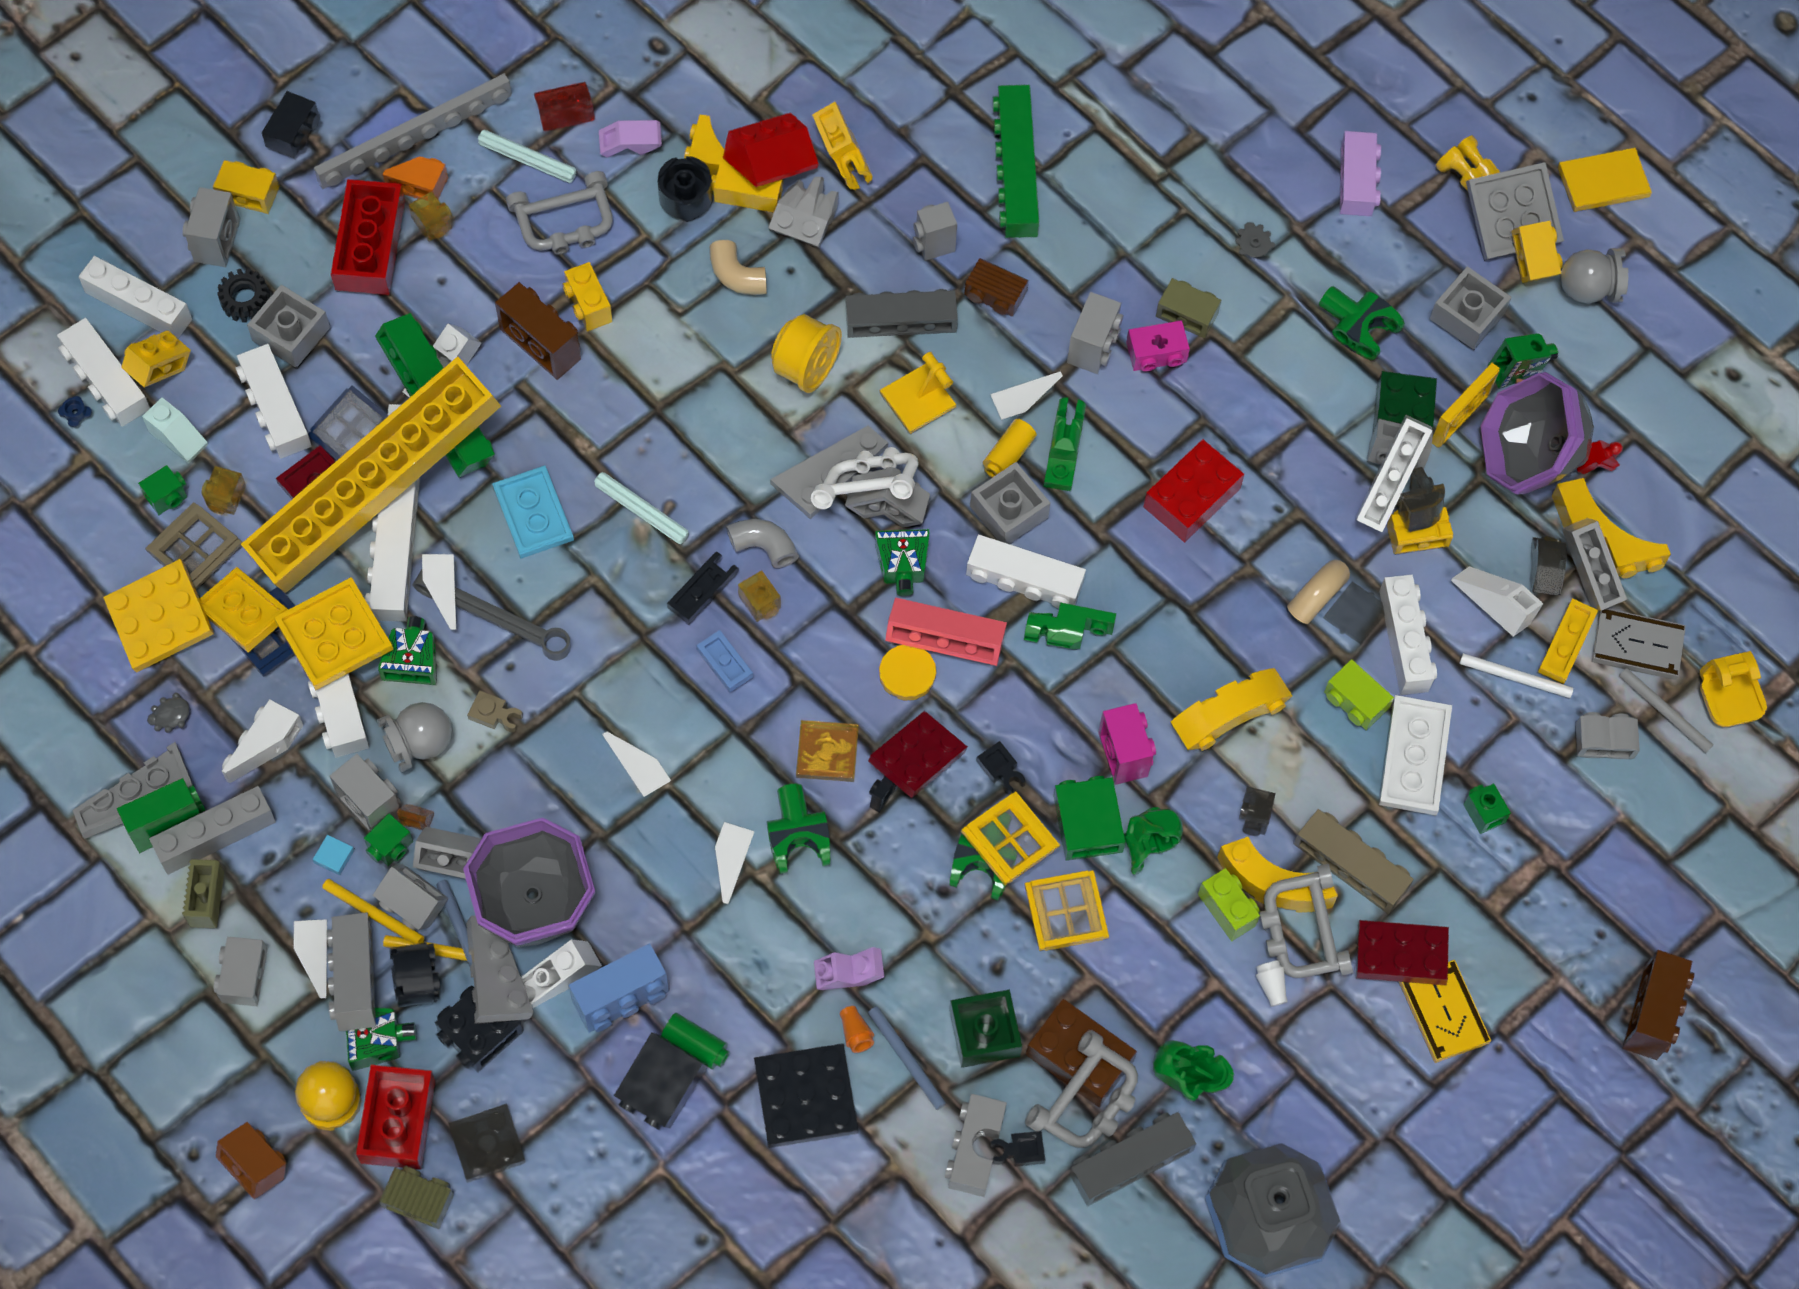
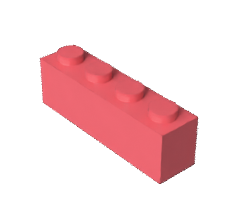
M895 597L888 620L885 641L997 666L1004 642L1007 622Z

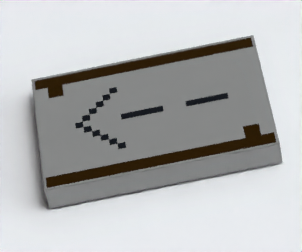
M1607 608L1600 610L1592 662L1622 669L1628 668L1631 671L1677 680L1686 625Z

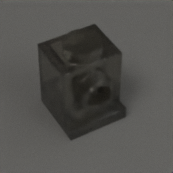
M1247 786L1239 819L1244 820L1242 828L1244 833L1252 836L1266 834L1276 793Z

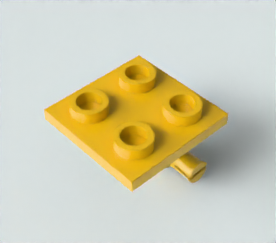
M928 352L922 357L926 364L880 389V394L910 434L956 408V403L945 390L953 384V380L946 373L945 365L939 363L932 352Z

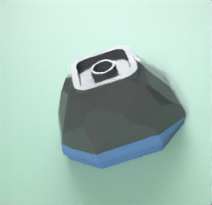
M1284 1144L1270 1146L1224 1160L1205 1197L1224 1257L1262 1278L1321 1262L1341 1224L1321 1164ZM1281 1195L1284 1198V1203H1276L1274 1196Z

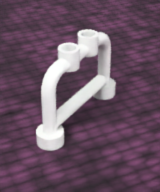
M893 447L886 448L882 456H873L869 451H861L856 459L842 461L830 469L823 484H819L814 488L811 494V502L819 509H827L832 505L835 495L890 488L891 493L896 498L907 499L912 495L915 488L913 476L918 467V459L914 454L900 453ZM906 464L903 473L896 476L836 483L838 477L848 471L856 470L858 473L865 474L869 472L870 468H895L896 465Z

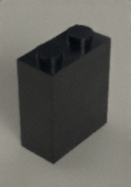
M651 1032L614 1096L621 1100L618 1105L628 1112L634 1114L637 1110L646 1115L644 1121L658 1130L662 1126L671 1128L708 1064L659 1034Z

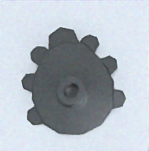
M1247 222L1244 225V229L1238 230V234L1241 237L1235 240L1242 248L1239 250V254H1246L1250 257H1261L1267 254L1271 248L1275 247V243L1271 242L1269 238L1271 232H1264L1262 224L1255 226L1253 222Z
M173 693L172 698L168 699L162 697L159 700L161 703L159 706L153 705L151 707L152 714L148 715L147 722L150 725H154L155 731H160L163 727L165 732L168 733L177 726L179 728L184 727V721L189 713V706L186 700L180 697L179 693Z

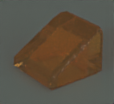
M406 804L398 809L397 815L402 825L423 831L425 826L430 827L434 811Z

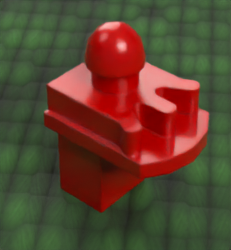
M1602 440L1592 442L1589 458L1585 464L1576 468L1577 472L1586 474L1598 467L1614 471L1616 467L1620 466L1615 458L1622 452V444L1619 442L1609 444Z

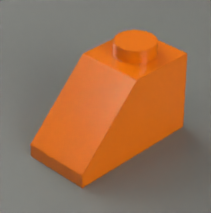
M419 156L384 170L383 179L387 183L402 184L404 195L436 204L448 180L446 165L440 160Z

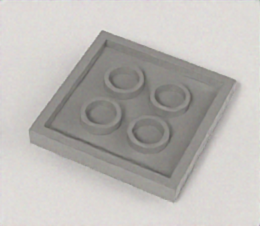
M1545 162L1466 181L1484 260L1516 253L1511 230L1525 225L1550 221L1551 226L1555 228L1557 233L1555 244L1564 241Z

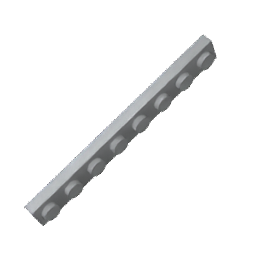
M502 74L315 166L314 171L317 182L322 190L329 186H335L343 179L353 174H359L377 162L387 160L391 155L408 150L414 144L424 139L432 138L438 132L448 127H454L462 120L472 115H478L484 109L494 104L504 102L512 96L510 81L505 74Z

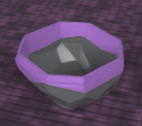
M1547 372L1537 373L1498 392L1481 424L1487 475L1515 494H1526L1561 480L1574 469L1585 464L1590 455L1594 425L1584 396L1572 386Z
M545 818L485 833L463 868L478 925L517 947L539 945L572 932L595 894L580 836ZM529 893H538L535 899L528 898Z

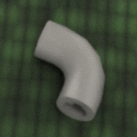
M754 518L738 521L726 526L735 552L749 547H760L767 552L774 568L786 567L794 563L799 557L794 543L785 530L771 521Z

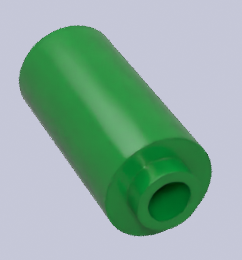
M677 1012L669 1019L661 1034L665 1039L708 1064L707 1067L710 1069H714L716 1066L721 1067L730 1051L726 1050L728 1043Z

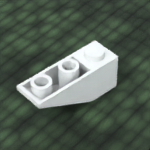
M447 324L433 347L443 368L457 356L467 366L481 345V342L462 327ZM404 388L402 392L410 398L409 393Z
M1470 566L1451 580L1513 637L1531 624L1543 605L1522 584Z
M269 699L265 707L262 706L258 709L254 717V723L249 731L245 730L240 736L239 746L235 752L229 754L224 760L222 773L226 781L232 783L288 750L303 727L300 716Z
M568 941L521 977L532 1009L568 990L569 984L598 970L602 965L588 941Z

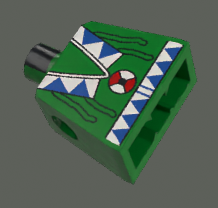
M1539 333L1505 338L1487 367L1494 363L1500 368L1495 381L1498 389L1515 384L1516 379L1525 380L1537 373H1541L1548 361L1558 357V349L1554 343L1546 344L1543 336Z
M929 529L875 531V548L883 581L886 584L896 583V593L899 596L912 595L914 593L913 583L924 581L929 546Z
M410 616L408 617L406 629L394 628L391 630L388 639L393 646V650L382 655L378 667L382 681L436 686V644L433 632L423 631L425 624L423 618Z
M375 1008L376 1027L346 1031L348 1063L352 1071L398 1059L400 1057L399 1042L416 1040L415 1022L398 1024L394 1009Z

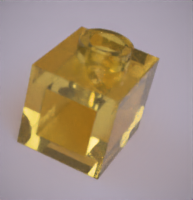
M432 191L409 204L412 220L428 241L440 238L452 229L450 222L452 213L445 202L440 203Z
M215 466L210 479L205 480L201 493L207 507L217 514L229 513L234 515L246 484L242 473Z
M762 570L738 584V596L756 622L763 618L769 619L773 617L781 608V596Z

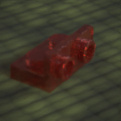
M586 82L533 93L543 131L595 120L592 100Z

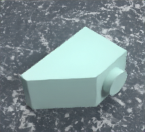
M160 398L142 416L148 432L188 464L208 446V442L189 420L164 398Z

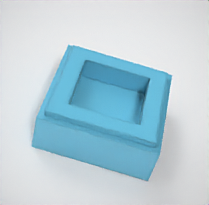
M327 835L315 854L313 862L340 875L353 854L354 848Z

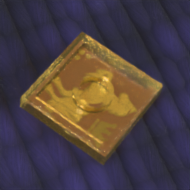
M801 720L796 778L854 782L859 724Z

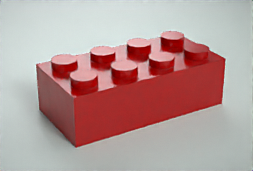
M347 179L331 269L335 290L390 295L405 205L402 184Z

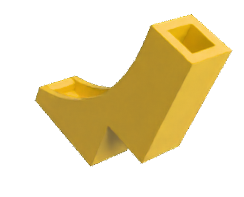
M699 114L697 124H692L690 131L692 144L691 147H686L684 159H686V156H692L700 159L708 166L712 178L711 185L712 191H714V202L774 213L782 197L783 179L755 187L723 159L724 148L714 134L710 116Z
M1584 478L1557 484L1552 494V499L1563 528L1586 518L1597 520L1619 577L1630 578L1638 572L1645 570L1655 572L1665 566L1671 555L1668 545L1639 539L1616 526L1596 505Z

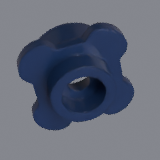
M74 396L64 401L58 409V414L68 420L70 427H77L80 421L92 415V409L84 405L81 397Z

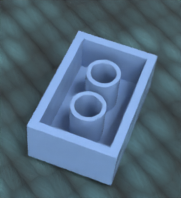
M650 943L568 985L572 1003L588 1033L594 1030L600 1032L611 1026V1021L621 1016L623 1018L630 1017L638 1012L639 1007L648 1002L655 1004L664 999L666 993L669 992L667 974Z

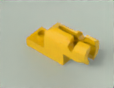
M833 102L812 114L827 151L836 162L847 186L853 190L860 188L856 177L851 173L854 171L851 162L854 163L858 173L863 175L866 182L869 183L873 175L854 133L844 119L839 105Z

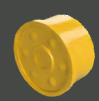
M805 314L794 317L782 327L773 344L771 359L774 372L798 384L799 389L806 393L815 391L826 379L836 361L842 341L841 329L834 324L826 325Z

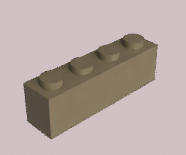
M1317 809L1297 834L1294 845L1319 864H1329L1330 871L1389 915L1410 888L1414 880L1410 877V873L1400 865L1395 866L1387 860L1385 854L1378 848H1371L1364 843L1360 835L1355 831L1347 830L1338 824V820L1328 812L1323 813Z

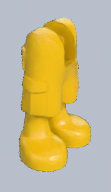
M1473 135L1463 139L1457 147H1452L1435 165L1440 172L1454 169L1463 176L1460 183L1467 191V180L1500 173L1491 159H1483L1477 148L1478 141ZM1464 158L1470 160L1476 168H1471Z

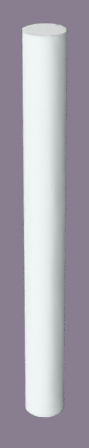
M1463 653L1460 660L1461 665L1563 697L1571 698L1573 693V687Z

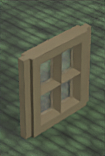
M193 502L145 549L164 567L181 559L186 565L195 589H198L242 546V541L202 507Z

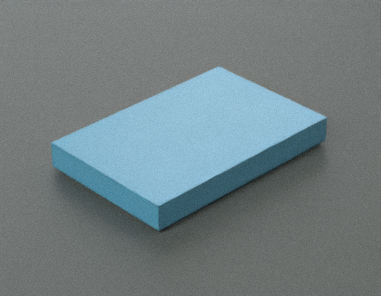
M545 465L492 483L520 559L574 541L572 531Z

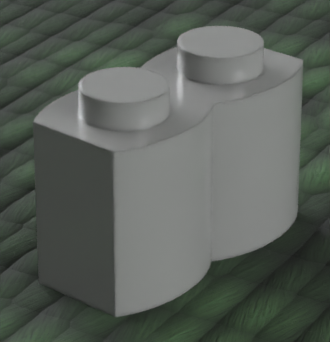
M1588 712L1580 716L1575 724L1577 756L1585 758L1634 759L1640 751L1638 719L1629 717L1628 714L1620 713L1612 717H1605L1597 712Z

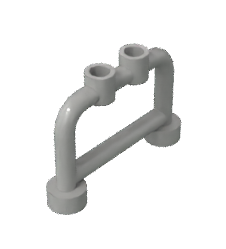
M596 171L588 174L584 178L586 189L529 203L525 192H514L508 195L506 198L508 209L510 212L516 213L526 244L532 249L539 251L552 249L555 255H562L568 252V244L579 242L581 248L593 246L595 244L594 238L605 234L611 228L613 222L612 212L604 191L608 185L605 173ZM596 198L602 217V222L594 227L581 226L576 231L567 234L562 232L554 233L544 240L534 237L528 215Z
M1329 864L1317 866L1318 872L1279 880L1266 890L1264 896L1265 911H1260L1263 929L1270 928L1272 939L1266 940L1270 958L1276 957L1277 961L1279 960L1280 966L1284 967V973L1293 978H1305L1341 970L1342 976L1353 974L1349 951L1336 952L1322 889L1334 887ZM1309 886L1326 961L1304 966H1294L1289 961L1276 905V897L1281 892Z
M1093 1030L1087 1031L1079 1042L1078 1050L1088 1057L1050 1110L1039 1104L1034 1105L1026 1116L1025 1124L1036 1132L1045 1129L1076 1148H1086L1093 1145L1102 1134L1107 1137L1112 1136L1118 1126V1122L1113 1119L1118 1111L1121 1109L1124 1112H1128L1135 1104L1136 1098L1131 1095L1138 1082V1073L1135 1066L1121 1055L1103 1045V1037ZM1102 1058L1123 1071L1126 1079L1121 1088L1118 1087L1114 1090L1106 1109L1096 1115L1090 1131L1086 1135L1078 1136L1056 1121Z

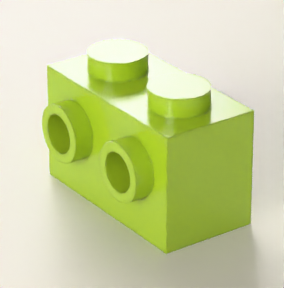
M1352 659L1328 681L1324 691L1328 700L1334 706H1340L1355 725H1361L1366 731L1390 709L1394 699L1388 691Z
M1225 868L1201 883L1198 896L1232 942L1256 927L1260 917V910L1256 902L1252 898H1247L1241 890L1243 887L1235 874L1231 875Z

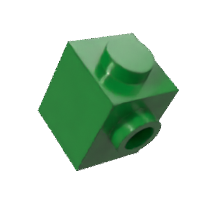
M168 465L138 483L143 496L158 516L168 509L178 507L187 498L183 488L187 485L178 471L173 473Z
M1494 783L1486 787L1483 784L1478 785L1468 792L1469 795L1463 805L1480 834L1506 823L1511 812Z
M389 813L364 837L367 846L366 853L375 862L378 863L381 860L387 866L393 861L398 862L406 854L407 848L413 843L410 831Z

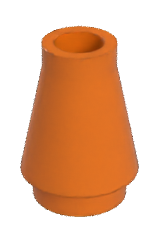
M848 1006L842 1009L839 1014L842 1019L846 1046L851 1048L854 1053L863 1052L871 1048L874 1044V1033L859 1014L856 1006Z

